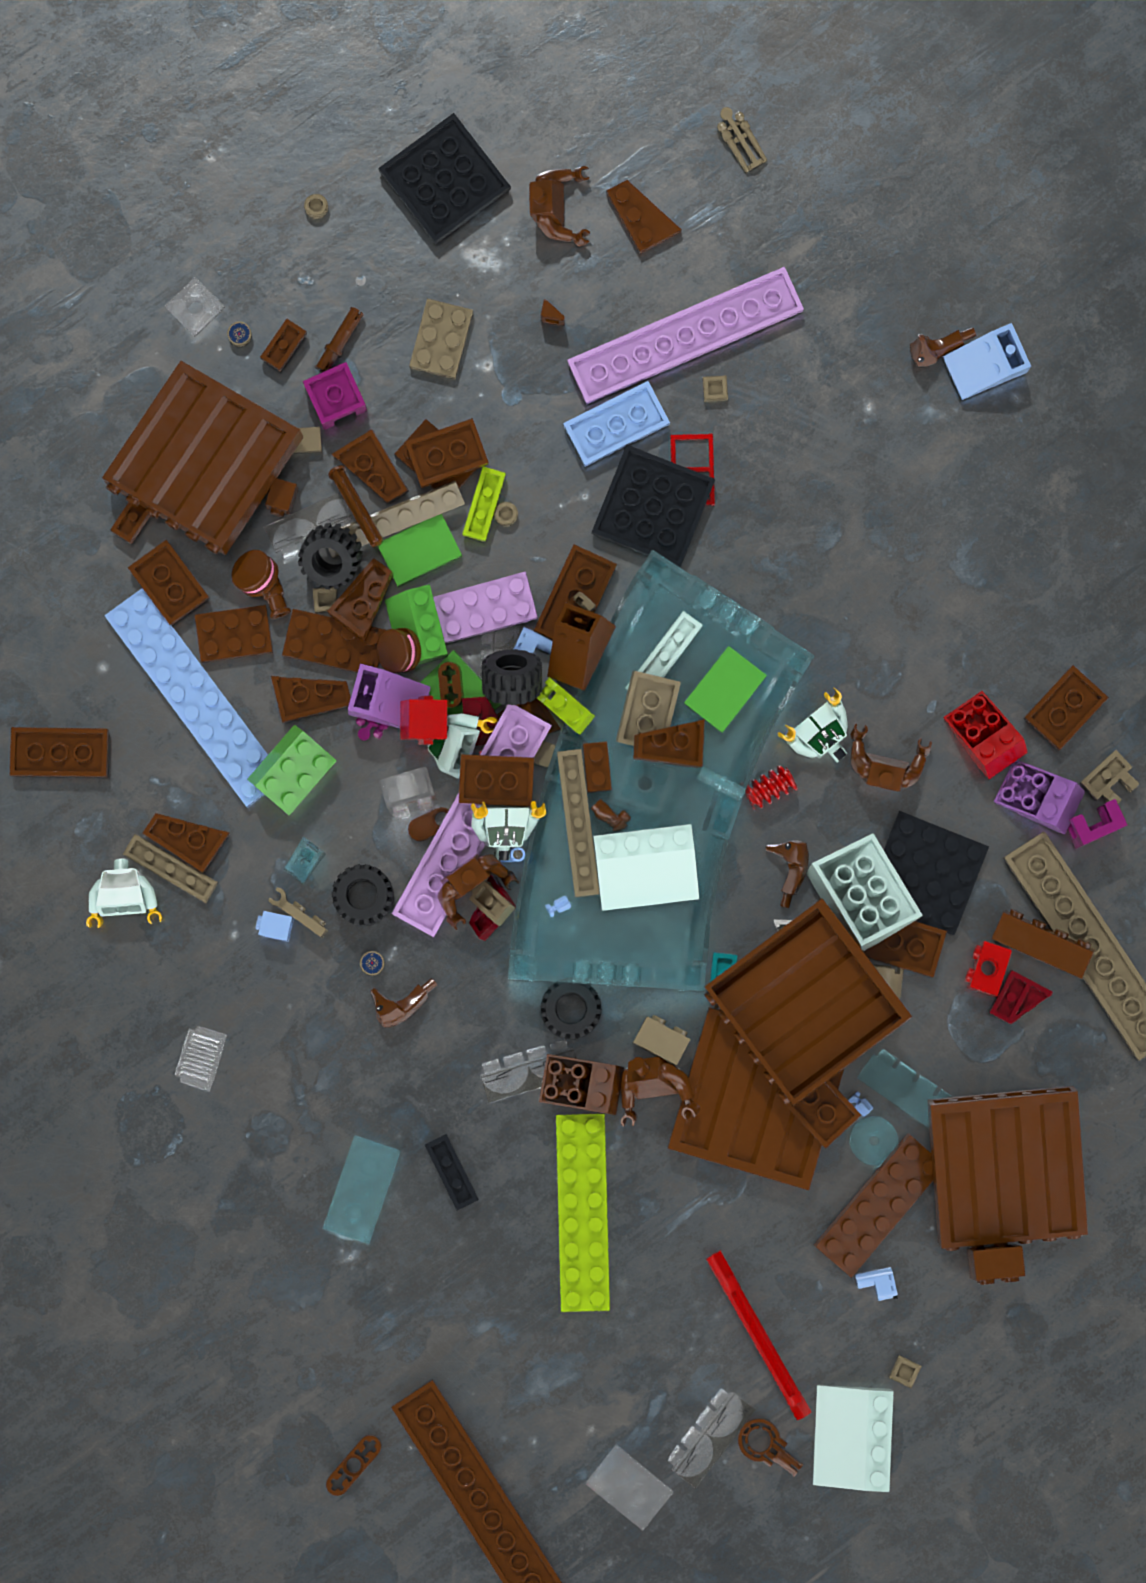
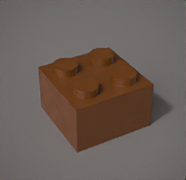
M1020 1245L988 1246L979 1249L967 1248L970 1278L980 1283V1285L995 1284L994 1279H1001L1004 1282H1018L1019 1277L1025 1276L1023 1248Z

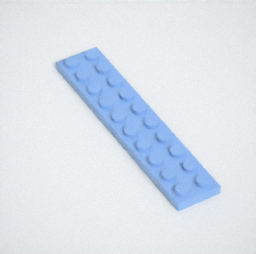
M141 588L107 613L105 617L245 806L249 807L264 796V794L247 779L268 754L172 625H169L144 589Z

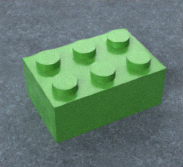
M294 725L247 780L280 809L290 815L337 760L303 730Z

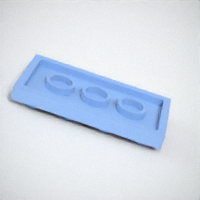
M649 381L563 423L585 467L626 447V445H630L670 425Z

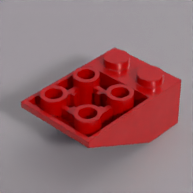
M983 691L943 717L974 763L988 779L1028 753L1024 738Z

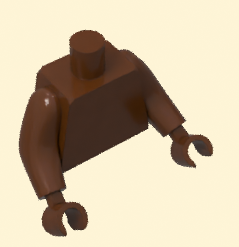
M587 166L576 168L574 171H571V169L544 171L536 177L535 181L530 182V216L548 238L565 242L573 240L578 247H582L590 242L583 239V237L590 234L589 230L582 229L578 233H573L572 230L564 227V184L562 183L571 181L572 178L577 182L588 180L590 177L584 178L581 175V171L589 169Z
M857 724L854 725L850 734L854 740L851 747V766L866 784L900 792L902 788L910 787L918 782L926 762L925 757L931 752V741L929 746L923 747L921 746L922 738L918 740L916 749L918 755L914 756L910 764V762L865 752L862 740L868 732V727L864 725L862 732H859Z
M475 854L440 881L443 886L439 890L437 897L445 914L448 916L447 922L455 930H458L456 924L459 921L464 925L466 924V920L457 912L455 900L463 897L491 875V872L501 878L507 890H512L509 886L511 882L515 881L519 884L515 874L512 871H508L495 855L487 854L480 857L478 854Z
M636 1057L630 1060L628 1068L624 1069L621 1077L622 1108H625V1113L621 1118V1125L625 1127L626 1118L632 1120V1127L637 1121L638 1116L632 1110L635 1107V1098L644 1099L679 1094L681 1100L685 1101L686 1106L682 1110L683 1118L689 1119L691 1112L695 1118L700 1111V1106L696 1102H692L691 1098H694L688 1076L661 1057L644 1059Z

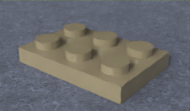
M427 298L409 367L456 380L473 310Z
M633 670L615 742L634 746V735L670 727L681 682Z

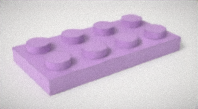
M526 571L433 597L446 644L538 619Z

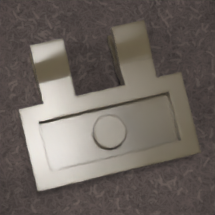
M1117 750L1080 782L1096 801L1102 796L1106 803L1116 799L1118 804L1122 799L1110 789L1116 782L1120 780L1129 793L1139 785L1128 773L1132 766Z

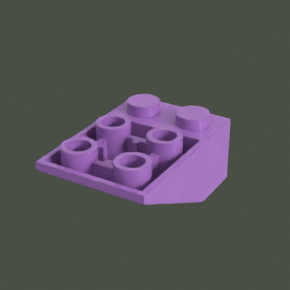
M360 664L348 707V715L400 728V701L428 696L431 687L383 669Z
M1017 760L1011 764L994 802L1044 827L1065 835L1071 823L1070 819L1074 817L1085 791L1074 781Z

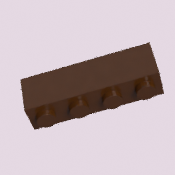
M1010 909V912L1007 910L1003 912L993 934V940L1076 977L1083 978L1095 949L1091 948V943L1079 938L1077 941L1068 938V933L1060 929H1055V931L1045 928L1047 924L1040 920L1033 919L1029 921L1023 918V913L1015 909Z

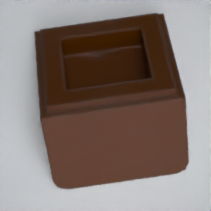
M544 299L541 321L564 326L565 316Z

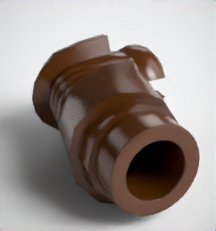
M599 799L590 808L596 815V818L606 822L613 828L612 831L625 829L628 827L627 823L631 820L628 812L622 810L620 814H617L602 799Z

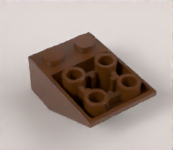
M565 603L555 623L547 677L585 691L616 626L602 615Z
M547 1054L539 1102L616 1115L624 1067Z

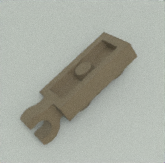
M485 880L471 890L473 894L469 900L498 926H501L515 909L507 899Z
M279 887L275 889L281 894V899L274 901L272 898H269L268 901L272 905L280 907L321 938L325 936L328 930L324 928L326 923L316 915L310 918L304 913L306 911L305 907L296 901L293 904L289 903L286 892Z

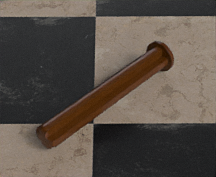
M339 465L334 467L328 473L329 478L334 480L372 547L380 546L383 537L349 480L345 466Z

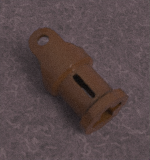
M277 578L274 587L263 595L264 600L268 602L271 619L284 617L291 612V609L287 608L283 597L284 590L279 578Z

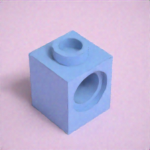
M263 911V915H259L257 918L256 930H259L258 935L289 942L294 918Z

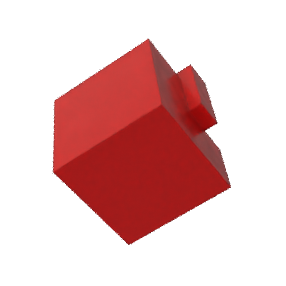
M420 696L418 699L400 701V740H418V745H432L433 739H447V700H433V696Z

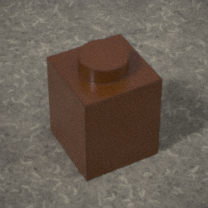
M275 479L270 487L265 504L267 509L270 510V514L278 517H284V514L291 516L299 489L297 484Z

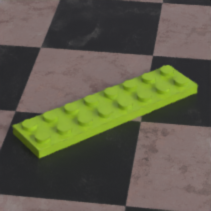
M605 1114L556 1115L561 1312L610 1311Z

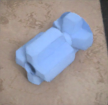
M563 896L555 900L553 906L547 904L545 907L550 917H553L554 911L561 913L571 908V904L567 896Z
M857 1091L848 1101L850 1103L855 1102V1109L865 1117L873 1109V1105L866 1098L860 1099L861 1093Z

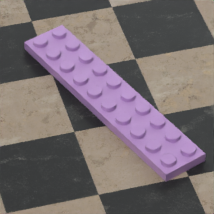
M782 267L567 360V363L587 405L803 312L804 308L785 267Z
M507 705L480 755L534 758L552 725L516 705ZM459 793L392 912L394 916L432 937L435 936L446 916L437 897L439 890L443 886L440 881L475 854L480 855L485 846L484 842L479 840L471 827L473 814L471 804L459 803ZM475 804L476 808H479V805L482 804Z

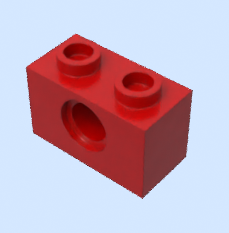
M987 941L976 945L972 956L973 959H976L973 969L969 968L965 977V982H968L967 988L997 997L1012 950ZM985 961L993 966V971L990 975H985L981 970V965Z

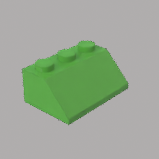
M430 584L409 589L385 599L391 628H408L417 635L421 645V658L418 665L445 659L448 656Z

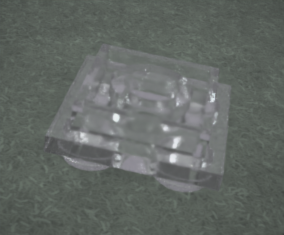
M194 277L165 305V308L195 337L225 306ZM194 302L202 305L198 313L189 311L190 305Z

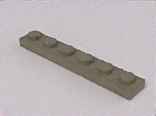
M452 481L370 516L381 536L385 537L462 506L465 503L456 481ZM357 521L341 527L344 530L346 527L349 528L351 535L355 533L357 536L356 542H361L362 546L369 543ZM328 548L332 558L339 556L335 550Z
M582 750L557 752L575 898L599 895Z

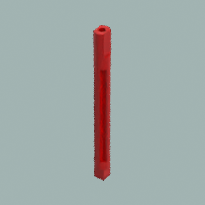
M721 1250L706 1258L709 1266L731 1301L796 1420L805 1418L812 1411L795 1385Z

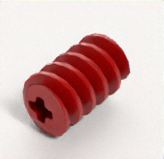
M777 766V774L773 770H769V779L764 774L760 775V783L756 779H752V787L747 783L743 784V791L754 810L755 804L761 809L764 808L763 800L772 804V795L778 800L781 799L780 791L789 795L788 787H792L795 791L798 790L795 780L787 767L785 770L782 766Z

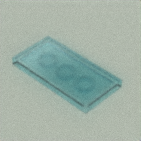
M356 1135L354 1136L323 1229L370 1244L401 1153L400 1150Z

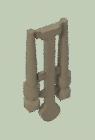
M725 107L721 110L720 116L723 120H727L730 126L727 128L724 122H720L717 125V129L719 132H722V138L725 142L727 141L732 152L747 173L768 160L750 129L751 126L747 120H744L743 113H736L735 119L737 122H734L732 110L729 107ZM739 125L745 133L741 134L737 126ZM729 130H733V132L736 135V138L732 139L733 136ZM748 137L761 159L757 160L744 138ZM736 143H741L752 164L749 166L744 161Z

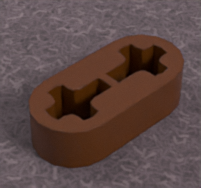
M446 662L438 670L441 700H447V707L453 708L459 706L462 703V698H464L462 671L455 662ZM448 666H451V669L456 671V674L452 675V683L449 682V676L444 675V671L448 670ZM450 686L453 687V693L458 694V699H454L453 704H451V700L446 699V695L450 694Z

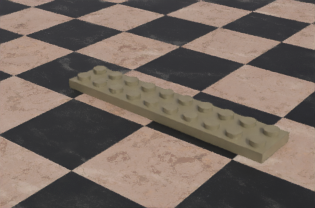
M1043 831L1003 859L1050 930L1060 929L1068 933V938L1077 941L1079 938L1092 944L1091 948L1095 949L1083 979L1137 1061H1140L1146 1057V983L1046 832Z

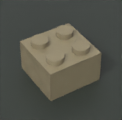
M654 1014L651 1018L647 1016L633 1044L677 1066L690 1041L686 1037L688 1032L676 1026L673 1030L665 1026L666 1021Z

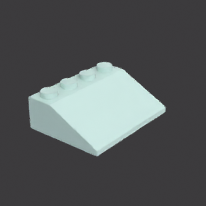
M691 824L593 837L602 911L699 899Z
M874 834L868 835L812 863L806 872L820 898H823L862 951L878 944L922 917V913Z
M817 1385L813 1485L889 1492L893 1391L891 1389Z

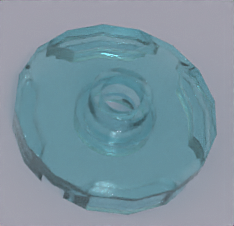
M870 1116L861 1119L854 1125L850 1133L849 1145L852 1153L858 1160L870 1165H879L886 1160L898 1145V1136L895 1128L889 1121L881 1117ZM872 1136H876L878 1138V1143L876 1145L870 1144V1138Z

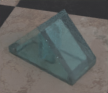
M303 837L284 870L301 883H304L326 853Z

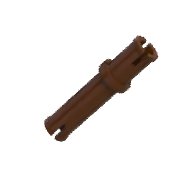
M350 307L348 314L331 342L325 345V352L317 365H315L319 372L322 373L331 369L337 358H341L343 354L341 351L364 316L362 312L359 313L360 310Z

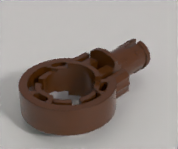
M753 1419L747 1422L740 1430L738 1436L741 1452L748 1459L757 1462L763 1461L769 1467L773 1465L772 1461H774L795 1477L799 1471L793 1468L791 1464L798 1470L804 1464L800 1463L774 1442V1440L777 1441L784 1448L788 1444L780 1438L777 1427L766 1419ZM764 1423L770 1426L771 1430L767 1427H762L763 1430L769 1433L771 1438L768 1449L758 1452L749 1446L747 1448L754 1453L752 1455L749 1454L743 1445V1436H746L745 1443L747 1444L749 1443L748 1437L751 1431L760 1428V1426L752 1428L751 1424ZM774 1448L778 1453L775 1455L770 1449Z

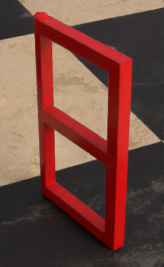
M713 434L670 435L671 462L676 464L675 440L708 439L709 467L686 468L696 472H709V477L714 478ZM714 485L710 493V500H707L706 505H715Z

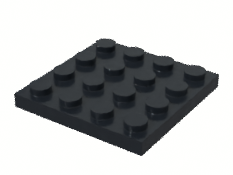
M455 113L451 114L378 168L381 175L435 245L511 189L509 183Z
M626 445L591 534L681 568L715 479Z
M898 811L885 844L884 852L922 913V917L915 921L947 931L946 934L955 936L989 846Z

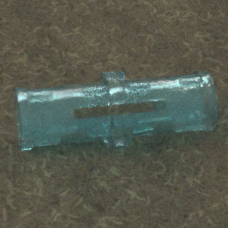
M704 765L696 778L715 788L716 792L727 794L737 801L741 800L746 790L745 787L728 779L727 775L723 774L722 776Z

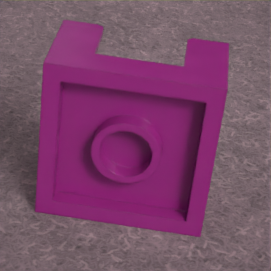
M347 362L303 381L324 430L333 427L335 420L355 412L356 415L367 412L366 404Z
M1116 799L1097 808L1102 821L1088 827L1082 814L1070 819L1071 823L1067 832L1075 849L1128 825Z

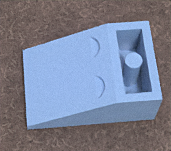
M1012 323L989 332L943 356L961 400L1027 373L1031 367Z

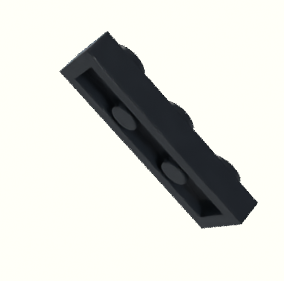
M445 1134L425 1144L456 1210L458 1211L478 1201L479 1198L448 1135Z

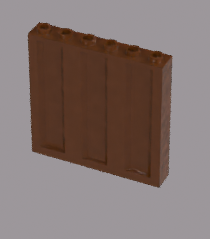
M180 361L102 479L107 485L106 489L115 495L121 493L126 496V501L133 506H143L150 516L156 519L160 516L166 520L165 523L172 529L178 530L180 528L186 532L185 535L191 540L204 542L206 544L205 547L215 554L221 552L226 555L302 441L303 435L299 428L185 362Z
M823 898L704 986L708 991L704 994L712 1006L717 1003L722 1010L719 1013L720 1017L727 1026L732 1023L737 1030L734 1033L735 1037L741 1045L747 1043L752 1050L748 1054L756 1065L762 1063L767 1071L763 1074L770 1084L773 1085L776 1082L780 1087L781 1091L778 1094L786 1105L790 1102L793 1106L797 1105L912 1018V1015Z
M717 1004L714 1005V1008L708 1007L688 1075L694 1096L691 1099L692 1102H696L700 1106V1111L695 1118L691 1112L689 1119H684L682 1110L686 1104L685 1101L681 1100L667 1146L668 1149L809 1191L822 1144L775 1095L780 1087L776 1082L773 1085L770 1084L763 1074L767 1071L762 1063L755 1064L748 1054L752 1051L747 1043L741 1045L734 1035L737 1031L732 1023L727 1026L720 1017L719 1013L722 1012ZM844 1069L830 1079V1082L837 1089H839Z
M1074 1086L927 1100L937 1234L941 1249L945 1248L947 1251H956L960 1247L965 1246L979 1249L983 1248L986 1244L1006 1246L1008 1242L1017 1241L1019 1244H1029L1033 1240L1038 1239L1052 1242L1056 1241L1059 1237L1079 1239L1081 1235H1088L1078 1091Z

